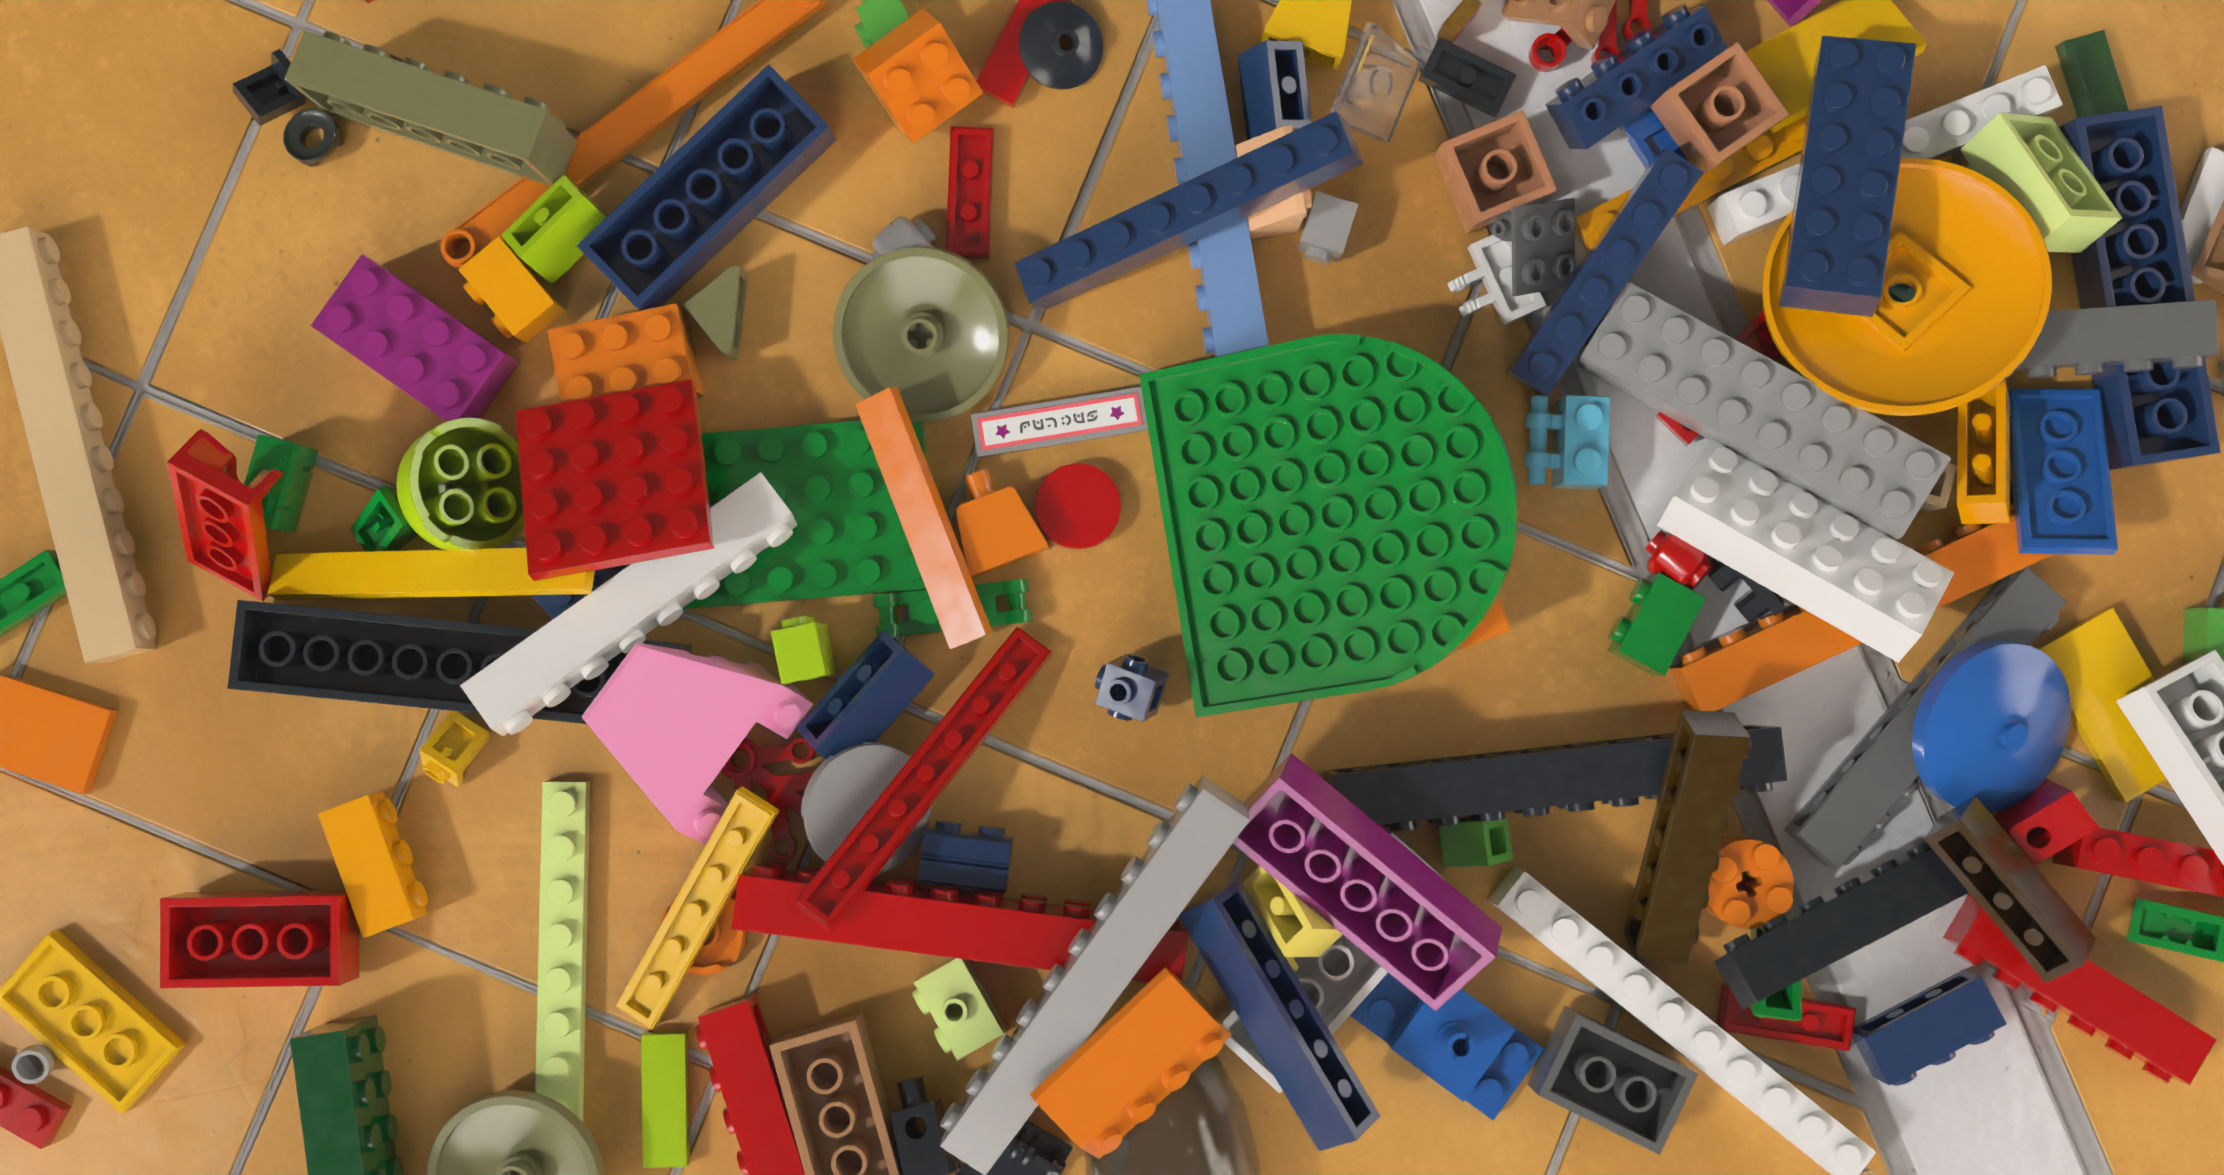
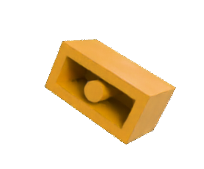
M499 236L458 269L468 281L463 285L466 292L480 306L486 302L496 314L491 318L492 323L507 339L514 336L527 343L566 311L530 266L519 258L510 245Z

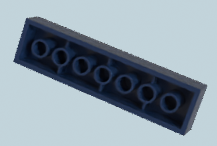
M2162 106L2075 118L2059 127L2122 217L2121 220L2081 253H2071L2080 309L2195 301ZM2203 359V366L2197 368L2172 369V362L2153 363V370L2123 372V365L2105 366V373L2091 375L2093 389H2101L2110 470L2192 459L2221 453L2205 359Z

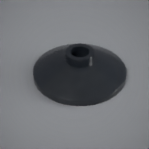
M1053 1L1039 6L1026 18L1019 33L1018 48L1021 61L1032 78L1046 87L1067 90L1085 83L1093 76L1102 58L1103 42L1097 23L1086 10L1070 2ZM1061 35L1067 36L1070 39L1071 48L1069 51L1060 48L1058 39Z

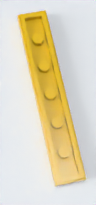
M743 786L737 789L616 1007L650 1029L655 1028L659 1024L735 890L738 875L745 872L779 812L778 808Z

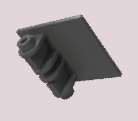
M1575 198L1511 207V214L1501 215L1493 223L1492 232L1494 236L1502 241L1512 242V296L1563 288L1575 273Z

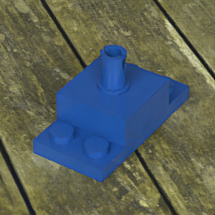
M1389 972L1350 1014L1352 1018L1384 1040L1393 1051L1464 1102L1466 1100L1491 1120L1496 1118L1544 1051L1543 1047L1461 988L1435 1011Z

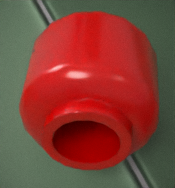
M1660 530L1654 536L1645 551L1651 554L1647 561V570L1651 574L1661 573L1692 591L1714 566V563L1709 560L1711 558L1710 555L1671 533L1667 534L1663 530Z

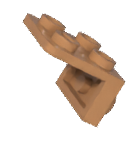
M1506 0L1502 14L1509 21L1561 26L1579 48L1594 49L1601 32L1607 25L1608 16L1615 0Z

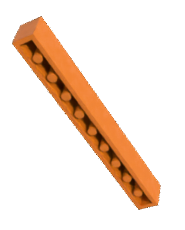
M2014 501L2010 502V523L1959 525L1953 529L1956 536L1942 542L1940 537H1935L1914 547L1916 552L1954 572L1936 609L2054 555L2018 553ZM1799 607L1787 614H1784L1783 610L1776 616L1773 613H1769L1757 620L1760 625L1759 627L1746 633L1743 628L1730 631L1718 638L1720 645L1707 651L1704 646L1691 649L1679 655L1681 663L1669 668L1688 710L1717 711L1863 642Z

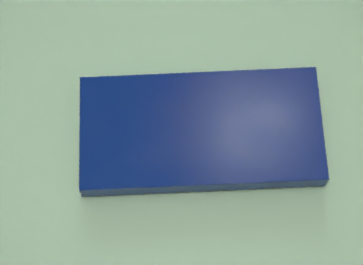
M2008 388L2010 400V464L2018 553L2114 555L2118 550L2101 389Z

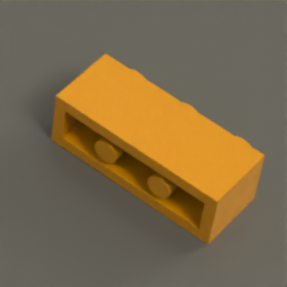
M2006 380L1984 395L1958 406L1957 507L1962 525L2010 523V400Z
M384 792L368 794L318 813L363 939L428 914L426 909L428 904L426 890L423 884L415 879L410 866L413 862L411 849L407 842L403 839L401 840L395 825L398 821L396 808L392 801L385 797Z

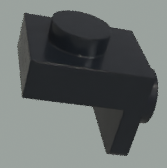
M280 49L271 52V66L233 83V93L259 126L306 104V96L285 80L292 61H289Z

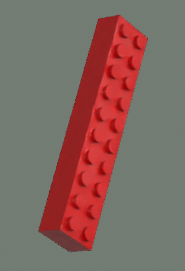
M761 860L760 864L752 865V868L738 875L731 929L1051 970L1056 963L1063 966L1071 955L1068 952V948L1075 935L1082 928L1088 931L1097 917L1094 916L1095 910L1090 908L1091 902L1083 900L1065 899L1064 906L1047 904L1048 897L1037 894L1024 893L1021 894V899L1015 900L1003 898L1004 893L978 890L975 894L960 893V888L942 885H934L930 889L916 887L917 880L891 877L890 881L886 883L874 882L872 880L832 932H829L794 904L796 898L822 867L804 866L803 870H797L796 872L786 870V863ZM1178 917L1131 981L1149 983L1164 968L1168 969L1181 981L1183 980L1188 931Z

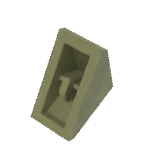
M738 266L729 267L683 304L719 350L732 360H739L748 279L745 271Z

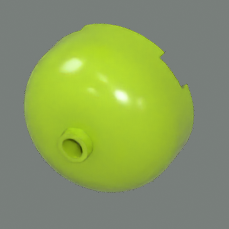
M479 418L450 420L422 434L404 454L397 474L398 502L409 525L430 544L443 550L462 551L497 548L515 539V536L523 529L524 514L518 443L501 430L502 426Z

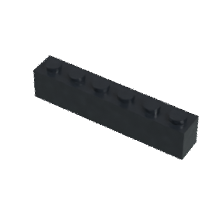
M1924 842L1906 852L1910 860L1901 865H1898L1893 858L1870 871L1874 876L1873 879L1862 884L1860 879L1856 877L1835 888L1834 891L1838 897L1825 902L1820 895L1797 908L1801 914L1799 917L1788 921L1783 914L1760 926L1764 933L1763 935L1751 940L1746 933L1726 943L1723 947L1727 953L1714 961L1741 1009L1744 1010L1969 892L1929 844Z

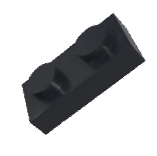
M1439 37L1418 81L1495 118L1517 74Z

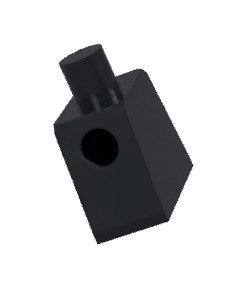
M923 1076L898 1082L897 1087L903 1109L891 1113V1121L903 1175L951 1174L960 1168V1163L957 1157L940 1147L944 1128L940 1126V1123L945 1115L942 1100L937 1099L929 1102ZM918 1116L922 1117L927 1123L925 1134L920 1133L915 1127V1120Z

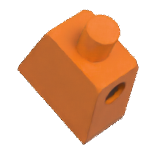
M988 469L979 470L964 477L972 501L955 507L966 565L971 578H976L1049 549L1044 536L1013 485L996 491Z

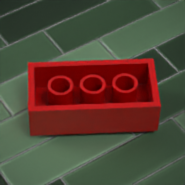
M346 890L184 892L160 898V989L340 986L359 978V926Z

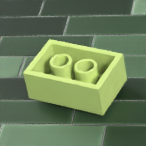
M1998 113L1960 149L1969 162L1967 165L1968 169L1976 171L2003 187L2025 208L2037 225L2046 244L2047 252L2081 253L2122 219L2117 209L2051 117Z

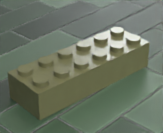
M304 30L285 80L325 112L550 187L563 174L565 175L577 145V140L565 129L566 123L550 113L551 108L547 104L531 97H525L523 102L510 98L511 95L507 91L491 84H484L483 89L470 85L468 79L451 71L445 70L443 75L430 72L428 66L412 58L404 57L403 62L390 59L391 56L387 52L372 45L364 44L363 49L351 46L350 41L332 32L325 31L323 36Z

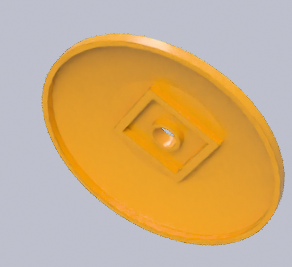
M1926 158L1900 159L1882 296L1873 317L1779 306L1793 209L1779 227L1771 243L1763 272L1762 300L1766 323L1779 352L1797 374L1814 382L1818 388L1832 397L1870 413L1893 416L1925 415L1961 406L1984 395L2010 376L2023 362L2033 348L2049 311L2052 295L2050 259L2046 244L2030 214L2008 191L1991 179L1971 169L1941 160ZM1905 284L1914 290L1915 297L1908 302H1897L1890 297L1888 290L1894 285Z

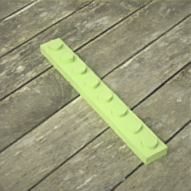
M591 781L542 782L535 1093L549 1097L564 1105L583 1122Z

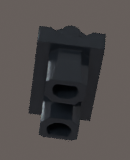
M1718 560L1707 574L1722 592L1740 578L1751 588L1734 602V606L1749 623L1764 616L1769 611L1776 616L1786 608L1782 603L1783 599L1777 593Z

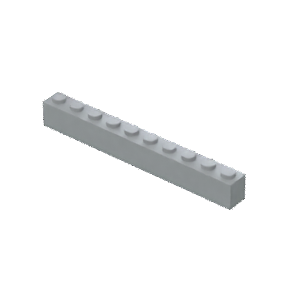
M1202 775L1195 786L1188 783L1183 788L1174 803V807L1177 810L1168 823L1161 820L1155 826L1147 840V844L1150 847L1141 859L1136 856L1131 859L1120 877V880L1123 881L1121 887L1115 895L1108 892L1103 897L1094 912V916L1097 917L1096 921L1088 931L1082 928L1075 935L1068 948V952L1071 955L1063 966L1056 963L1051 968L1042 983V987L1045 990L1038 1000L1029 999L1016 1019V1022L1019 1024L1011 1036L1006 1033L1002 1035L990 1055L993 1058L991 1064L985 1071L979 1068L973 1074L965 1089V1092L968 1093L966 1098L960 1105L954 1102L942 1118L940 1126L944 1128L940 1147L983 1175L989 1172L1038 1106L1030 1096V1093L1085 1043L1250 821L1248 805Z

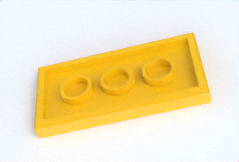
M1841 0L1749 49L1745 53L1789 113L1788 116L1770 129L1774 133L1807 115L1815 59L1822 36L1915 43V56L1924 52L1927 42L1891 0Z
M2104 608L2036 647V649L2047 654L2064 675L2070 694L2071 720L2119 802H2128L2167 780L2116 702V700L2155 679L2114 608Z
M58 929L50 931L0 987V1007L120 1114L130 1110L187 1045Z

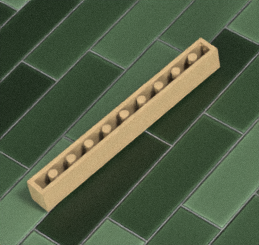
M26 226L0 233V334L84 663H108L157 649L154 640L157 630L153 618L147 613L143 597L146 593L145 582L141 574L137 572L133 558L135 543L132 535L125 527L122 516L124 500L120 491L115 488L111 473L114 466L113 458L109 449L104 446L100 430L103 426L102 415L98 407L93 403L90 391L92 376L87 365L82 360L79 348L82 341L81 333L78 326L72 321L68 303L71 301V294L68 286L62 280L57 262L60 261V252L50 235Z

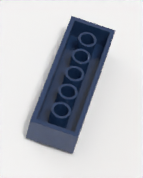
M1822 36L1814 65L1779 306L1873 317L1882 296L1915 59V43Z
M768 64L591 231L577 247L639 311L661 307L836 141V138L827 123Z

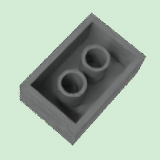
M1565 1005L1527 1085L1537 1095L1660 1155L1698 1073L1684 1063Z

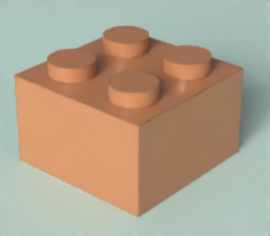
M1738 42L1671 87L1650 106L1688 161L1704 172L1701 177L1789 115Z
M1523 110L1442 142L1433 156L1466 235L1492 225L1501 215L1511 214V207L1547 202L1557 191Z

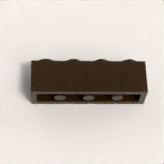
M1975 796L1941 815L1924 840L2043 981L2047 983L2084 965L2097 938Z

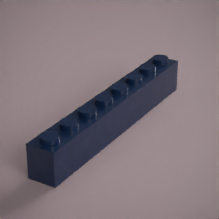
M1335 111L1025 257L1014 264L1029 303L1049 309L1364 164L1348 122Z

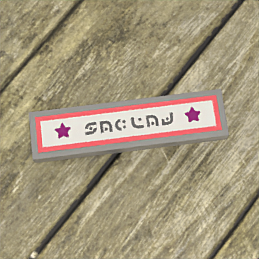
M1141 387L971 414L978 458L1148 431Z

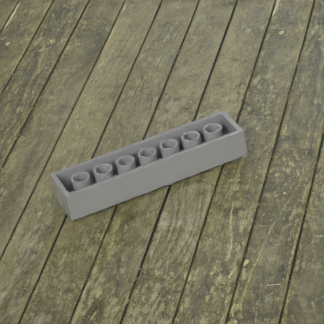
M1629 281L1617 296L1580 357L1578 367L1709 440L1711 438L1894 540L1904 536L1951 460V457L1867 411L1832 397L1818 388L1814 382Z

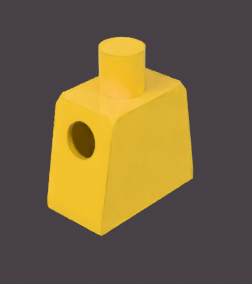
M1279 0L1265 26L1261 43L1266 40L1302 41L1304 60L1338 71L1345 51L1352 0Z

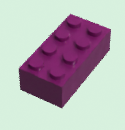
M361 254L310 325L447 422L459 418L480 419L520 364V361L387 268Z

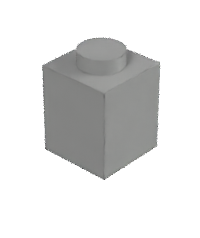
M1316 191L1297 250L1306 252L1305 258L1316 263L1329 264L1330 260L1338 262L1343 254L1358 204Z

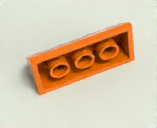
M1164 968L1033 1090L1030 1096L1079 1148L1100 1159L1104 1154L1114 1151L1121 1144L1122 1138L1136 1124L1147 1120L1155 1112L1156 1106L1167 1095L1184 1086L1190 1074L1205 1060L1216 1056L1222 1049L1223 1043L1232 1034L1199 994L1168 969Z

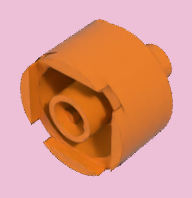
M1738 835L1722 836L1718 850L1719 866L1716 872H1712L1708 886L1709 902L1703 910L1720 921L1744 929L1761 928L1760 926L1787 912L1793 904L1794 881L1791 868L1785 857L1778 849L1765 842ZM1742 874H1744L1746 881L1742 883V888L1738 889L1736 888V883L1742 881Z

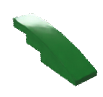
M2134 897L2126 937L2127 941L2224 963V917Z

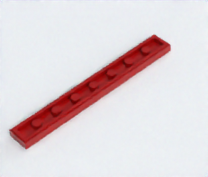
M1016 627L800 893L794 904L829 932H832L1049 660L1052 651L1022 629Z

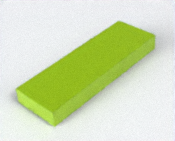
M688 1031L644 1032L641 1035L643 1168L687 1167L690 1164Z

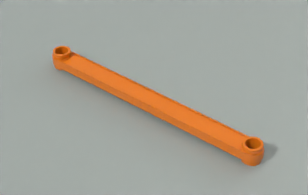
M759 0L575 138L577 145L565 175L582 189L810 17L821 11L826 6L828 0ZM522 177L443 236L440 248L444 259L450 265L459 269L498 236L504 239L501 235L550 186ZM470 241L471 248L469 253L465 257L457 259V247L462 242Z

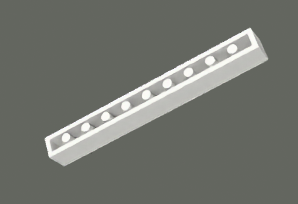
M1514 866L1489 897L1488 901L1829 1174L1859 1175L1876 1154V1151L1525 871Z

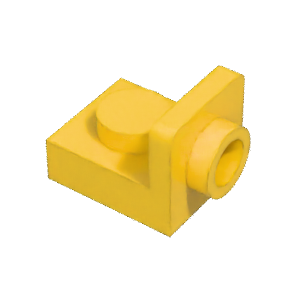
M451 711L419 749L422 764L424 765L423 771L441 784L449 781L459 787L464 781L463 771L490 739L489 732L457 711Z

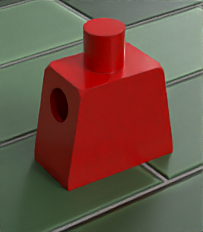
M2045 779L2034 792L2021 802L2001 810L1993 816L2034 865L2041 863L2099 828L2098 824L2071 790L2048 779Z

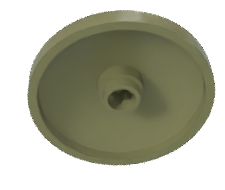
M908 246L894 249L878 256L853 276L845 287L836 308L833 324V341L838 363L844 376L863 399L869 398L889 387H898L912 422H935L952 418L967 411L989 392L1005 364L1009 346V324L1005 306L998 291L989 278L972 262L942 248Z
M519 1090L500 1091L485 1095L471 1102L455 1114L438 1134L431 1149L427 1167V1175H605L603 1160L596 1141L584 1123L572 1111L544 1095Z

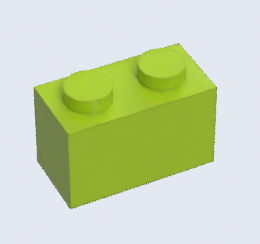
M563 174L501 236L519 258L553 285L584 254L577 245L607 215L588 195Z
M800 616L782 620V629L770 631L781 684H797L838 675L827 624L815 622L814 617Z

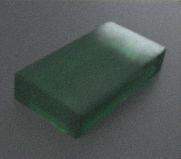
M2104 30L2069 39L2055 46L2077 118L2129 111Z

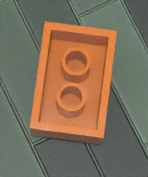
M677 303L547 330L561 403L692 379L696 386L697 398L704 396L688 313Z

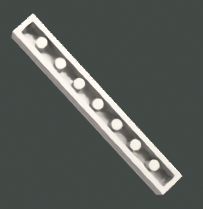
M2046 65L1906 120L1901 158L1939 160L1961 151L1960 149L1998 113L2045 116L2062 106L2063 104ZM1800 163L1726 192L1707 206L1723 246L1780 224L1786 219L1794 206Z
M760 472L710 508L714 549L632 563L595 589L591 594L585 596L461 684V688L488 726L501 736H505L507 733L513 735L522 731L533 721L532 716L546 705L553 707L564 701L571 694L570 688L584 678L591 680L603 673L609 666L608 661L622 651L623 653H628L636 642L643 643L646 640L645 634L659 624L660 626H666L674 622L682 615V608L696 598L702 600L713 594L720 586L719 581L733 571L737 574L748 569L756 561L757 557L755 555L769 545L777 547L789 539L793 534L792 529L797 526V522L792 512L763 474Z

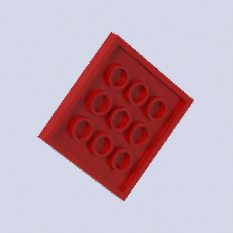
M692 379L515 411L528 575L533 581L714 549L697 393Z

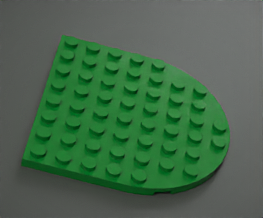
M1327 334L1139 374L1196 717L1365 692L1394 685L1417 676L1448 657L1473 634L1485 619L1499 596L1514 555L1518 532L1516 479L1509 453L1492 417L1476 395L1458 377L1441 364L1420 352L1392 341L1354 334Z

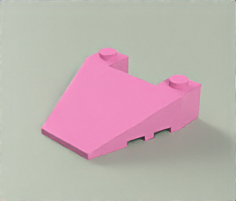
M636 642L584 712L582 718L675 830L706 845L729 805L710 784L754 724L758 722L788 739L813 703L793 684H781L780 676L760 663L749 661L746 664L727 661L724 657L713 655L710 658L691 655L688 651Z

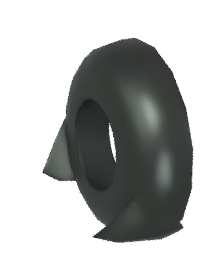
M315 108L306 109L294 115L287 123L283 133V143L287 152L296 160L309 167H316L317 162L329 157L336 146L344 144V139L335 120L325 111ZM314 129H323L324 137L322 142L317 147L306 148L305 139L309 132Z

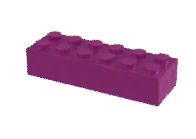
M1291 753L1245 800L1244 803L1248 805L1250 821L1233 844L1433 1010L1436 1011L1496 957L1502 927L1294 754Z

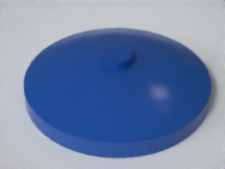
M2006 639L1989 640L1975 644L1947 662L1927 687L1919 703L1913 724V759L1919 777L1926 788L1936 798L1953 807H1957L1976 796L1990 813L2012 807L2034 792L2056 765L2069 732L2071 719L2070 694L2060 668L2041 650Z

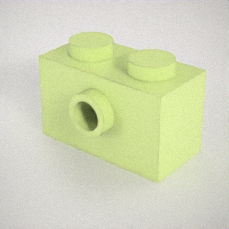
M950 957L917 976L914 981L917 989L912 991L913 997L923 1014L930 1012L938 1025V1028L934 1029V1033L945 1053L952 1051L958 1061L1004 1034L1006 1025L969 960Z

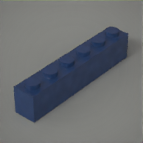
M1667 147L1656 154L1505 373L1539 396L1549 395L1704 173L1702 170Z
M1238 879L1204 894L1183 910L1179 918L1317 1149L1322 1151L1357 1141L1380 1117V1114L1286 957H1284Z

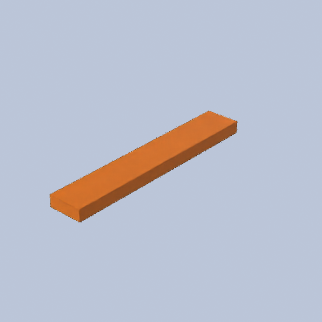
M889 387L856 403L857 411L949 649L957 648L993 633L898 387Z

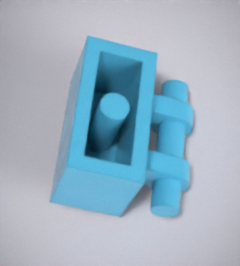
M1566 395L1555 402L1554 415L1548 414V397H1531L1530 413L1526 414L1525 427L1530 429L1529 453H1525L1524 467H1528L1529 485H1545L1546 469H1552V488L1595 490L1608 485L1610 397ZM1547 430H1554L1553 454L1547 453Z

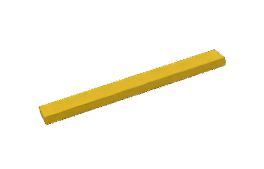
M489 548L462 551L408 550L276 554L267 595L276 600L591 594L595 570L533 581L528 575L526 548Z

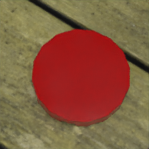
M1081 463L1060 466L1046 476L1037 490L1035 512L1038 524L1048 539L1063 548L1081 550L1096 547L1110 537L1119 522L1121 501L1118 488L1106 473L1095 466Z

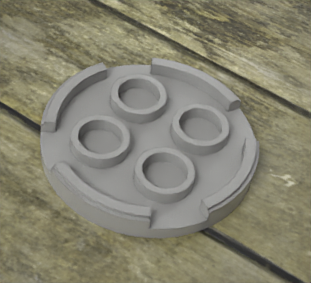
M862 742V744L849 747L834 756L830 755L820 764L805 789L801 816L804 818L805 831L812 845L811 848L822 860L826 862L911 757L886 744ZM932 806L878 874L898 866L916 850L923 839L924 829L928 828Z

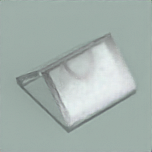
M1366 22L1329 114L1337 111L1348 122L1350 129L1382 142H1390L1421 63L1374 22Z

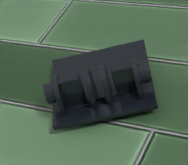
M1026 1121L986 1175H1061L1066 1166L1065 1161L1073 1146ZM964 1162L957 1175L983 1174Z

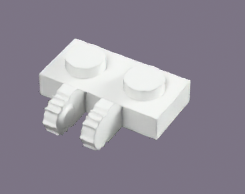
M1494 234L1472 243L1468 247V251L1477 269L1447 283L1451 292H1460L1481 279L1486 287L1488 294L1463 303V306L1459 308L1462 317L1493 304L1504 326L1546 306L1540 292L1512 296V242L1502 241L1495 237Z

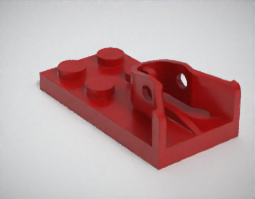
M200 429L167 461L187 561L251 596L264 601L269 596L267 594L272 571L261 501L268 495L270 488L283 473L277 469L263 470L248 486L244 485L237 476V459L235 455L211 434Z

